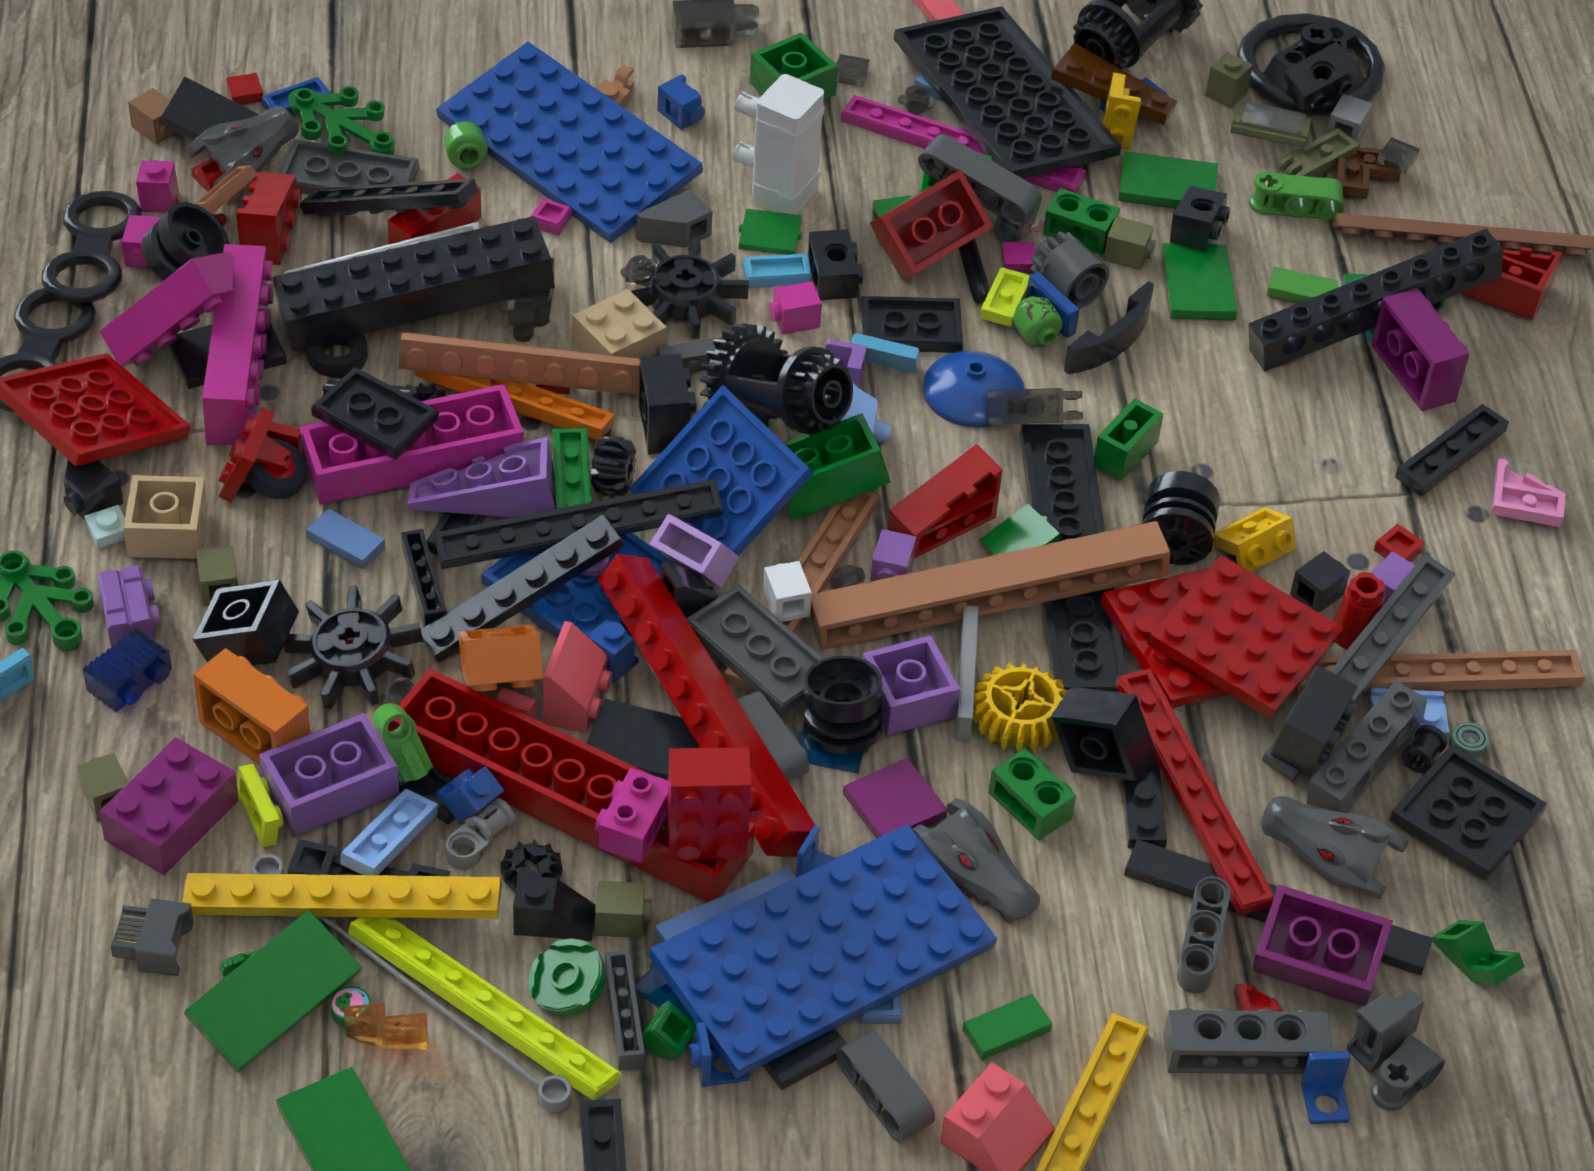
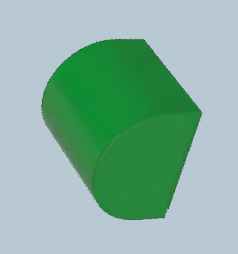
M667 1001L661 1005L642 1036L643 1044L651 1053L662 1059H676L680 1057L696 1031V1024L670 1001Z

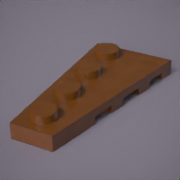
M1076 43L1070 47L1053 68L1051 80L1106 102L1113 73L1125 74L1124 88H1130L1129 96L1141 98L1138 115L1165 125L1171 117L1177 104L1176 100Z

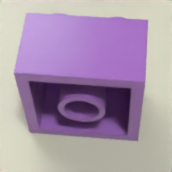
M931 635L863 653L862 659L875 665L882 674V726L887 736L956 717L960 688Z

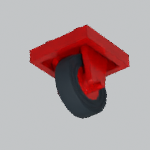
M262 407L255 419L248 417L240 434L244 439L237 437L229 453V461L233 463L227 462L218 479V481L224 483L218 497L231 503L243 482L250 484L253 489L262 495L274 499L291 497L303 486L308 470L303 455L288 442L271 439L266 436L275 414L274 412Z

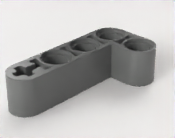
M940 134L934 138L918 157L920 168L938 181L962 170L981 205L998 215L994 232L1001 242H1019L1034 224L1042 201L1040 191L1033 184L950 136Z

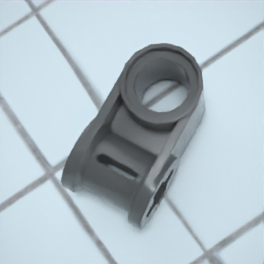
M1413 1035L1408 1037L1382 1063L1379 1069L1380 1078L1372 1088L1371 1095L1374 1102L1385 1110L1395 1111L1403 1108L1418 1092L1428 1087L1436 1079L1445 1065V1060Z

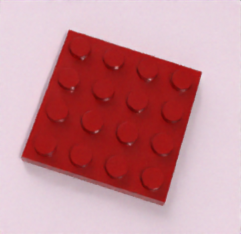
M107 353L0 377V399L75 466L169 443L189 436L191 425Z
M1220 555L1150 633L1147 644L1272 720L1337 642L1344 628L1230 559Z
M1209 568L1103 592L1100 603L1142 670L1151 668L1172 708L1228 694L1147 644L1150 633Z

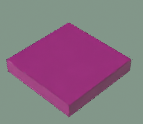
M908 758L843 787V795L876 839L906 824L912 829L919 824L927 827L947 818L948 810Z

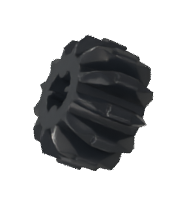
M613 436V438H601L597 442V447L594 449V456L591 460L592 468L590 471L592 474L591 484L595 492L603 493V495L622 496L629 491L630 485L633 483L635 463L637 461L635 459L636 450L632 441L625 440L623 437Z

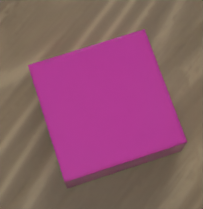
M543 198L530 217L535 216L540 230L559 236L572 218L573 213L571 207Z
M1002 242L1003 267L1020 273L1031 272L1030 267L1035 264L1031 261L1036 252L1034 242Z

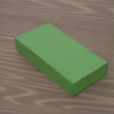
M1274 266L1267 296L1301 303L1336 289L1338 281Z

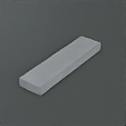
M966 605L963 609L957 681L960 693L955 719L956 741L969 742L973 721L978 624L977 606Z

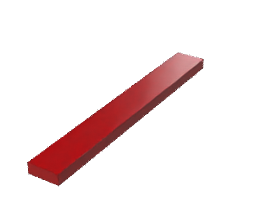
M1151 668L1117 676L1115 685L1119 693L1137 695L1155 748L1153 756L1218 878L1223 879L1228 884L1230 900L1238 915L1242 916L1271 908L1275 895Z

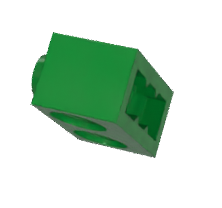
M1060 188L1046 210L1043 235L1056 238L1059 231L1064 234L1070 232L1088 250L1103 255L1107 236L1116 216L1119 217L1120 208Z
M1026 748L992 769L988 793L1038 841L1072 819L1076 800L1073 790L1067 783L1061 782L1052 774L1046 764L1041 759L1035 758Z

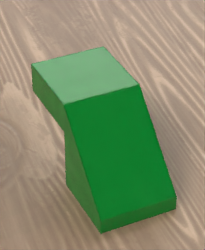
M1458 920L1432 936L1434 945L1472 982L1497 985L1525 967L1520 953L1494 950L1484 922Z

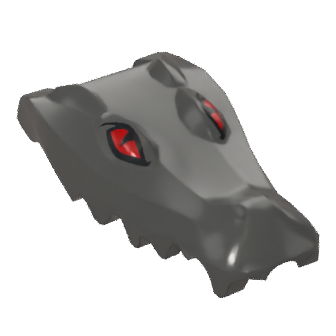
M277 106L254 117L210 127L184 150L191 158L197 156L204 149L224 172L213 183L216 186L238 166L249 165L256 172H260L264 165L275 156L282 145L297 136L299 125L288 110Z
M1285 796L1273 798L1265 808L1261 820V827L1266 836H1270L1288 845L1293 853L1305 863L1312 865L1315 871L1329 882L1367 893L1378 899L1382 898L1386 887L1371 878L1386 846L1388 845L1396 851L1404 852L1409 841L1381 821L1368 816L1309 806Z
M956 798L947 805L950 817L933 829H929L921 824L912 829L957 887L962 886L969 898L974 896L981 904L987 901L990 902L993 908H997L1003 913L1007 923L1025 918L1030 912L1036 910L1040 904V895L1018 872L993 825L982 812L969 803Z

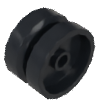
M181 202L175 203L143 235L141 247L143 256L150 269L164 281L192 258L223 253L224 244H229V240L221 223L209 211L197 204Z

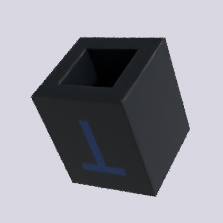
M1323 551L1295 571L1290 595L1320 613L1344 595L1350 570Z

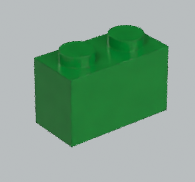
M1134 398L1098 435L1094 455L1095 466L1122 481L1158 443L1164 413Z

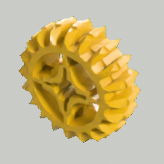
M1009 662L1005 670L995 666L992 674L984 673L981 682H977V686L974 689V724L978 725L980 735H989L990 744L998 741L1001 742L1003 751L1008 746L1015 747L1018 753L1022 748L1026 747L1034 753L1038 745L1047 749L1051 741L1058 742L1059 740L1051 715L1069 690L1063 689L1062 680H1053L1052 671L1042 673L1039 665L1031 669L1026 667L1025 662L1020 667H1014Z

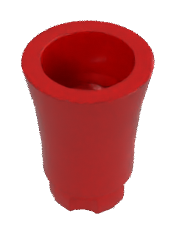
M1360 572L1356 577L1350 579L1340 608L1333 619V622L1344 628L1336 644L1348 650L1383 606L1385 585L1383 580L1376 578L1373 573Z

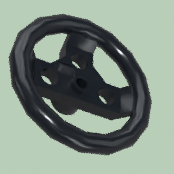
M1310 13L1283 14L1259 22L1241 39L1237 54L1240 59L1253 65L1249 86L1262 99L1285 110L1302 113V111L1283 88L1284 70L1335 42L1341 46L1347 55V50L1352 48L1362 57L1366 67L1364 78L1358 61L1348 55L1357 67L1356 85L1346 95L1368 102L1381 89L1385 73V64L1378 47L1359 29L1336 18ZM1302 32L1298 42L1274 55L1263 73L1260 71L1255 57L1257 49L1267 39L1283 33ZM1339 94L1328 100L1321 108L1312 109L1304 114L1329 115L1333 112L1342 95Z

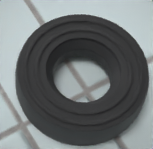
M361 334L306 347L307 360L311 368L323 376L333 378L344 377L354 367L360 370L363 368L368 358V344L365 336ZM333 345H343L350 348V352L343 356H329L325 354L324 350Z

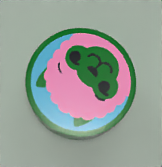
M355 986L339 989L334 993L330 1001L331 1016L338 1025L347 1028L358 1027L364 1024L371 1015V999L369 994L362 988Z

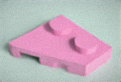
M1499 458L1495 472L1491 514L1561 527L1564 518L1566 493L1551 485L1542 483L1539 478L1530 473L1522 477L1508 469V461Z

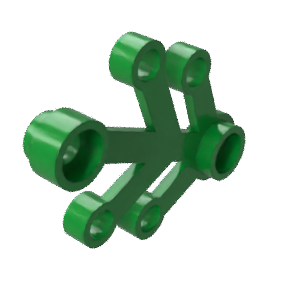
M345 86L341 88L340 93L317 94L308 88L296 89L289 94L288 104L291 111L302 119L301 134L305 139L316 140L321 136V123L314 119V114H316L325 121L328 134V151L330 153L342 155L347 151L348 140L346 136L341 134V128L370 144L369 151L394 155L395 140L391 134L384 131L374 133L352 121H381L384 118L385 106L382 102L376 100L369 101L366 104V108L331 109L327 107L331 105L356 106L358 104L359 91L352 86Z
M15 550L7 551L0 555V608H3L0 610V622L7 620L11 615L9 598L15 585L22 592L13 618L5 626L6 638L11 644L19 645L28 640L27 623L33 608H35L51 628L53 643L56 647L66 652L77 649L83 639L80 623L73 618H62L50 601L72 604L74 611L86 613L94 606L92 592L86 588L71 589L75 586L76 579L74 570L69 566L56 568L31 564L30 560L22 552ZM32 579L53 581L55 587L36 585Z

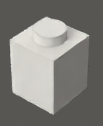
M796 561L764 567L763 593L771 613L781 622L810 617L812 592L800 562Z

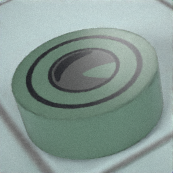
M1472 722L1458 724L1453 729L1450 738V746L1453 745L1474 759L1481 757L1486 752L1489 743L1487 731L1482 726Z

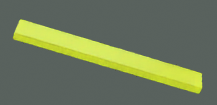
M359 917L350 923L348 934L554 1075L565 1078L570 1083V1086L589 1099H599L619 1083L621 1072L394 918Z

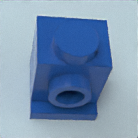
M683 74L658 86L657 111L680 130L699 122L703 118L705 109L701 106V95L686 84V77Z
M606 620L587 635L589 639L609 656L607 670L612 671L611 682L615 683L639 663V658L634 655V639L620 623Z
M485 766L474 774L470 769L463 771L436 793L457 821L461 823L477 813L502 793L504 789Z

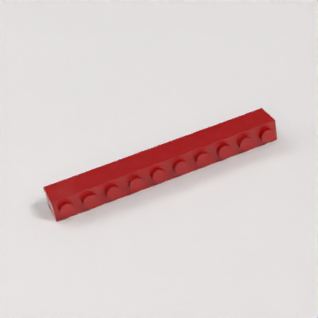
M617 554L597 580L700 748L749 747L751 771L749 822L755 824V838L766 856L797 857L802 844L812 828L816 826L649 558Z

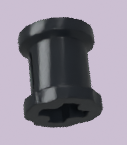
M1421 725L1415 733V740L1412 745L1407 746L1402 752L1401 757L1404 760V764L1416 773H1426L1435 763L1434 758L1447 747V737L1439 728L1433 725ZM1433 737L1431 744L1427 743L1429 738ZM1421 755L1420 760L1416 761L1417 756Z

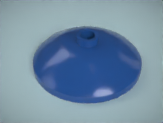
M960 351L940 358L929 367L924 377L923 394L929 407L937 415L951 423L975 428L990 427L1007 421L1018 412L1023 403L1024 383L1017 370L1003 359L981 351Z

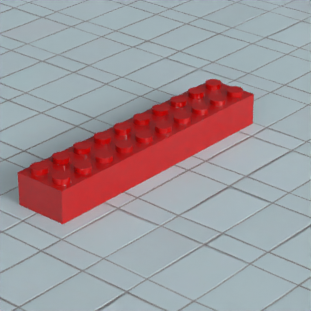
M430 668L399 703V706L415 722L416 732L434 768L456 778L467 769H470L474 774L486 766L504 789L495 798H501L508 805L599 849V832L595 831L596 820L602 809L607 810L610 806L611 794L618 780L623 781L630 768L647 773ZM401 718L393 719L388 725V731L396 730L401 724ZM667 818L643 863L605 850L602 851L703 901L710 902L724 894L753 854L755 824L749 822L747 858H734L731 860L714 858L690 861L668 859Z

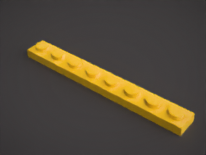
M187 873L182 902L191 903L193 915L302 916L310 910L315 917L498 919L502 883L500 877Z

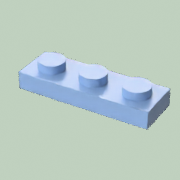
M405 789L341 852L340 864L362 875H379L437 816L438 804Z

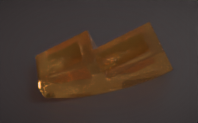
M385 1003L344 1006L347 1037L383 1048L399 1050L429 1049L426 1013L385 1016Z

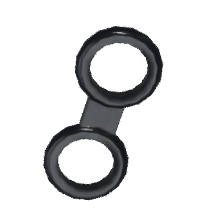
M94 191L81 195L69 203L63 212V224L69 233L77 237L73 251L56 256L42 270V285L50 295L60 301L70 303H91L104 299L116 291L122 282V268L116 259L110 256L113 241L123 238L129 215L142 216V210L134 199L123 193ZM104 205L118 207L128 215L121 223L107 228L86 226L77 219L88 208ZM84 264L98 266L108 274L104 281L88 288L67 287L56 279L58 274L64 269Z
M45 288L35 290L25 296L17 305L14 315L15 324L25 338L18 353L0 358V377L11 370L19 368L39 369L56 365L55 361L62 348L61 343L79 338L94 324L96 309L93 302L71 303L81 310L79 318L66 327L46 329L32 323L29 320V315L35 308L44 303L60 300L50 295ZM0 399L1 410L14 412Z

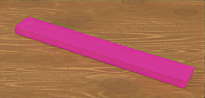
M853 95L841 113L842 122L924 149L927 148L929 142H932L936 136L943 134L950 136L977 153L987 155L967 131L857 95ZM1070 167L1024 178V180L1055 192L1062 188L1076 193L1085 179L1086 170Z

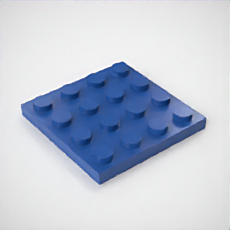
M723 385L633 483L629 490L633 494L716 479L723 507V516L686 522V524L721 542L739 556L809 480L814 472Z
M633 533L619 535L624 547L609 555V564L617 554L649 558L660 578L662 563L668 561L677 565ZM546 550L500 559L481 574L482 584L489 587ZM579 574L521 611L557 638L564 621L573 623L586 636L606 620L618 622L624 629L626 628L597 580L600 575L591 577Z

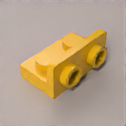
M1113 73L1102 123L1122 145L1121 148L1130 149L1140 110L1141 98L1129 96L1130 88H1124L1125 74Z
M1263 507L1216 531L1213 546L1231 555H1236L1237 564L1253 572L1296 549L1297 543L1293 519L1288 515Z

